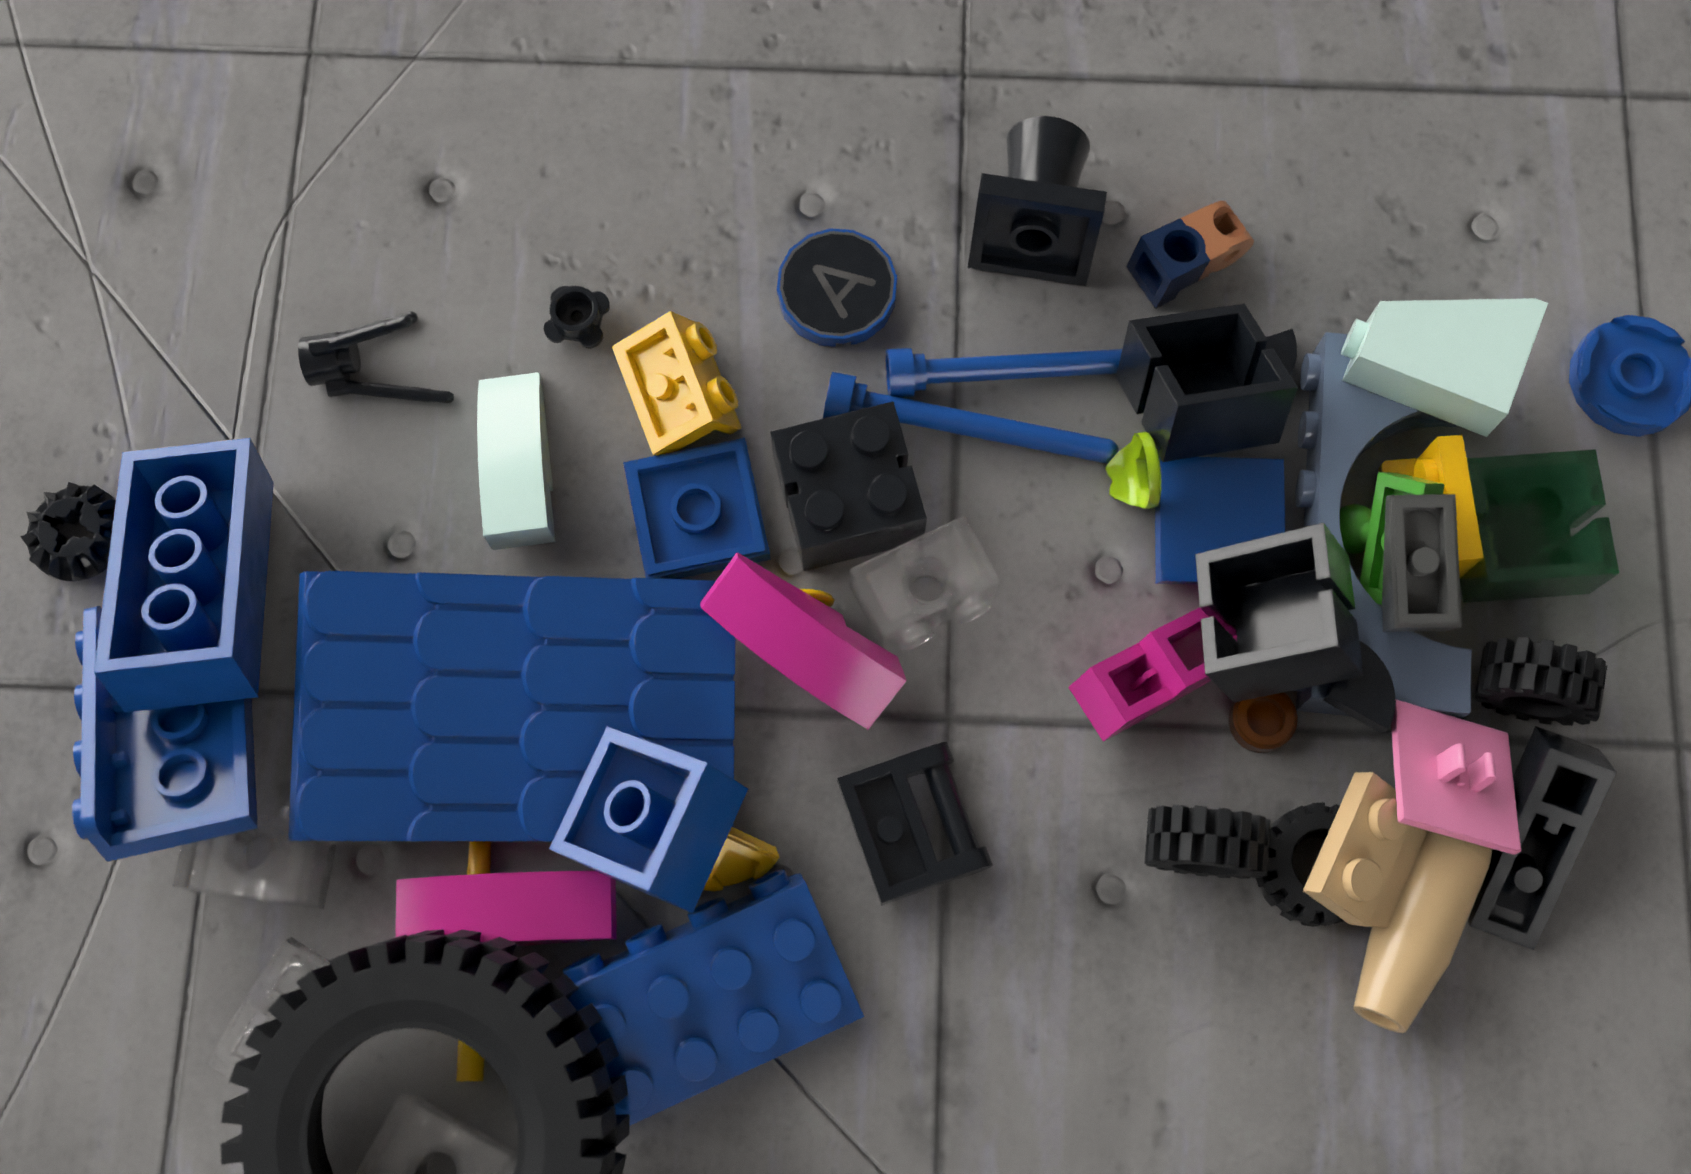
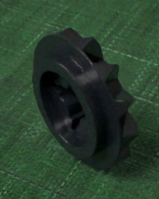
M68 482L65 489L56 493L44 492V501L36 511L26 512L30 523L27 534L21 536V538L28 547L31 556L29 560L45 574L63 581L86 580L105 571L108 566L116 499L94 484L92 486H80ZM79 516H81L79 523L87 528V531L94 536L93 539L85 536L82 538L71 537L66 544L67 537L60 533L56 526L58 523L63 525L64 522L74 524Z

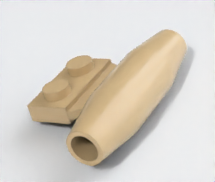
M1374 772L1354 773L1303 892L1348 924L1372 927L1353 1009L1358 1015L1375 1025L1390 1031L1405 1033L1451 962L1488 871L1493 849L1399 823L1397 818L1396 789Z

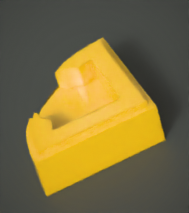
M731 827L703 890L721 891L724 889L723 886L734 885L751 877L755 880L762 877L780 858L776 847Z

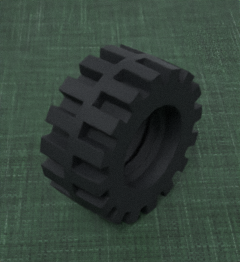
M1320 802L1304 807L1300 806L1285 813L1271 824L1268 875L1263 876V878H1256L1258 887L1264 886L1268 894L1264 898L1271 907L1276 905L1282 910L1280 915L1290 921L1296 919L1301 921V925L1311 927L1318 925L1328 926L1344 921L1303 892L1305 886L1295 876L1292 866L1293 853L1301 841L1312 837L1326 839L1340 805L1336 804L1328 807L1325 806V802Z

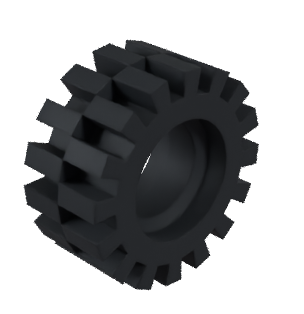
M1518 637L1517 642L1509 638H1500L1498 642L1489 641L1486 643V646H1483L1475 700L1482 702L1481 706L1487 709H1496V713L1504 716L1514 714L1517 715L1516 719L1528 721L1531 718L1539 720L1540 724L1549 725L1552 724V721H1557L1563 726H1573L1574 722L1581 725L1590 724V720L1596 722L1600 716L1608 666L1603 658H1596L1595 653L1589 650L1577 652L1578 646L1567 643L1563 646L1554 645L1553 640L1542 639L1541 643L1532 642L1527 637Z
M1163 805L1150 808L1148 811L1144 864L1149 867H1157L1159 870H1174V873L1196 874V876L1208 877V875L1219 878L1236 877L1240 879H1250V877L1263 878V876L1268 875L1271 821L1261 815H1252V813L1245 811L1231 812V809L1226 808L1207 809V806L1189 808L1184 805H1173L1172 807Z

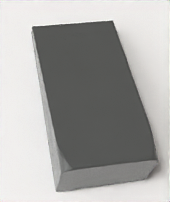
M1455 494L1386 496L1382 587L1383 632L1449 631L1462 627Z

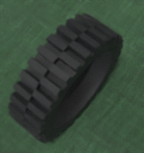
M444 929L427 930L409 936L406 934L347 952L329 960L330 965L311 970L297 980L296 983L300 989L280 995L267 1009L276 1019L255 1026L245 1042V1045L259 1052V1054L236 1062L229 1080L230 1083L248 1088V1092L224 1102L221 1123L242 1125V1133L220 1144L221 1164L242 1162L244 1174H333L327 1157L322 1130V1103L326 1085L340 1063L355 1048L375 1035L392 1030L425 1029L449 1035L473 1048L492 1066L509 1094L517 1120L518 1153L513 1174H623L627 1154L616 1152V1146L629 1135L630 1114L616 1115L615 1105L628 1095L625 1075L609 1078L606 1065L618 1057L619 1054L612 1037L597 1044L589 1030L591 1026L603 1020L591 1003L577 1011L568 999L579 987L566 974L552 981H549L542 975L550 961L535 952L517 958L513 956L517 943L502 937L481 943V932L460 930L444 935Z

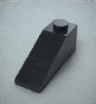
M1535 726L1513 775L1521 852L1512 855L1495 849L1492 850L1488 871L1468 919L1471 927L1529 949H1535L1617 773L1600 749Z

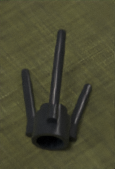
M413 311L388 317L347 331L302 337L299 340L298 357L305 381L310 386L325 384L329 397L355 394L423 402L451 403L454 400L453 393L449 391L350 380V375L360 372L361 359L357 343L408 328L418 319L417 314Z

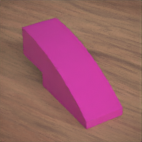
M738 552L700 602L701 608L760 658L798 686L869 730L907 681L898 656L847 627L843 615Z
M1200 607L1151 631L1139 643L1091 666L1068 687L1103 742L1211 681L1205 674L1201 619L1209 616Z
M597 871L514 872L396 879L395 938L427 930L444 929V935L460 930L481 932V943L502 937L517 943L516 947L617 939L616 880Z

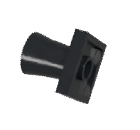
M1037 116L1022 120L1014 125L1007 135L1008 177L981 174L968 268L1086 286L1104 216L1107 196L1105 191L1078 188L1079 179L1090 152L1089 139L1081 128L1062 118Z

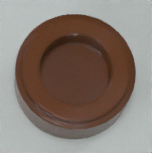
M1283 692L1234 702L1229 712L1228 722L1232 736L1243 748L1255 753H1270L1281 748L1292 738L1297 728L1298 716L1292 700Z

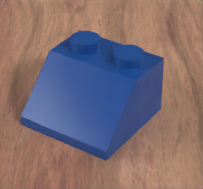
M606 727L549 850L643 893L693 913L747 794L748 788L707 762Z

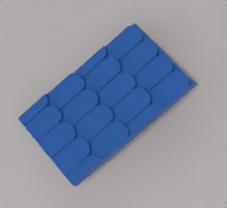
M305 571L300 573L288 841H553L606 727L707 762L734 779L733 740H735L734 675L736 638L701 608L700 604L716 580L569 576L532 577L420 572L416 574L355 571Z

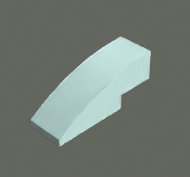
M537 372L479 380L477 442L483 536L492 550L556 542L550 492L553 491L541 374Z

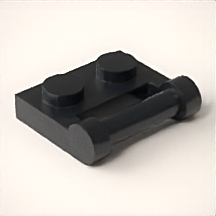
M947 742L937 743L837 778L881 906L944 883L976 874L993 866L986 846L979 847L963 805L949 764L953 763L954 759ZM920 774H925L954 853L953 857L937 862L907 779Z

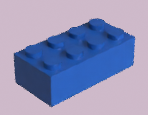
M251 438L122 452L94 674L125 713L258 697L274 482Z

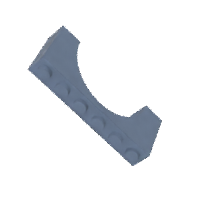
M1325 332L1312 354H1305L1301 367L1300 387L1301 390L1309 391L1308 411H1303L1300 418L1298 447L1307 449L1306 470H1300L1298 474L1295 503L1297 507L1304 508V527L1324 523L1344 549L1340 530V503L1344 483L1354 461L1375 444L1396 434L1419 428L1456 427L1457 425L1342 381L1351 359L1341 355L1348 334ZM1350 565L1355 609L1349 610V612L1357 620L1359 640L1370 647L1387 667L1393 681L1395 699L1460 719L1469 715L1471 711V649L1439 643L1416 632H1383L1382 608L1363 588ZM1332 683L1292 690L1297 691L1296 711L1349 716L1323 701Z

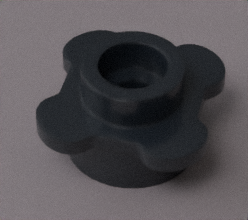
M561 286L555 289L550 297L549 311L551 319L545 322L543 327L547 339L553 343H560L563 340L577 341L585 348L598 346L604 336L600 328L602 317L610 310L608 297L603 292H591L581 286ZM574 313H581L583 315L580 321H573L571 317Z

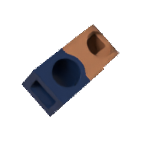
M1218 201L1142 235L1126 267L1156 309L1174 300L1180 290L1208 277L1212 272L1220 271L1233 264L1252 247L1254 239L1226 201Z

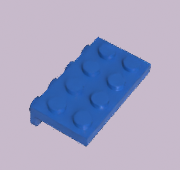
M95 606L84 609L83 631H78L75 636L76 652L82 665V684L75 687L74 701L77 713L82 721L81 740L74 743L73 758L76 770L81 778V798L73 801L72 817L79 837L83 840L88 839L103 858L109 862L257 829L252 698L125 713L94 674L102 608Z
M785 869L766 874L748 885L751 892L749 895L729 904H726L724 897L709 900L695 907L693 913L688 912L687 916L690 921L667 932L664 931L662 925L647 928L625 941L628 949L603 960L600 953H594L571 963L562 970L564 975L566 974L579 987L568 999L575 1009L579 1011L592 1003L603 1019L589 1028L596 1043L598 1044L611 1037L614 1041L619 1056L609 1062L606 1068L609 1078L625 1075L628 1095L615 1105L616 1115L630 1114V1126L864 1017L801 873L787 876Z

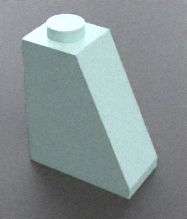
M1536 298L1380 301L1366 322L1359 319L1354 321L1347 335L1341 355L1351 359L1342 381L1487 437L1509 413L1548 303Z

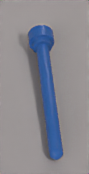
M912 348L886 349L887 392L890 396L908 398L914 397L915 391L926 390L927 384L1117 374L1122 349L925 359L924 353L913 354Z
M832 371L823 418L894 401L899 422L1100 463H1109L1119 452L1117 444L1111 439L867 391L866 384L856 383L857 376Z

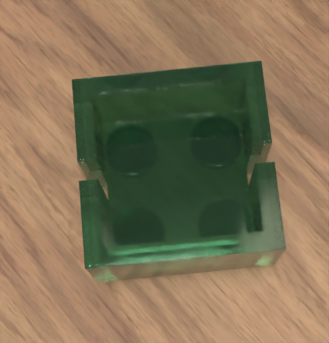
M1596 449L1467 458L1484 558L1460 578L1464 603L1590 594L1619 574L1609 517L1595 518L1572 537L1570 528L1579 527L1606 505Z

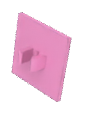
M1395 699V712L1391 723L1398 822L1512 855L1521 852L1508 733Z

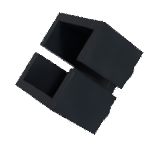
M1245 303L1129 320L1116 378L1135 413H1144L1141 423L1145 431L1152 436L1162 462L1280 442L1298 386L1275 350H1265L1268 339Z
M894 401L770 431L773 458L786 507L789 508L790 522L803 571L924 541L927 517L912 465L907 466L908 450Z
M1324 523L1195 554L1199 605L1209 616L1201 619L1205 674L1233 702L1364 676L1357 620L1349 612V610L1355 609L1349 556Z

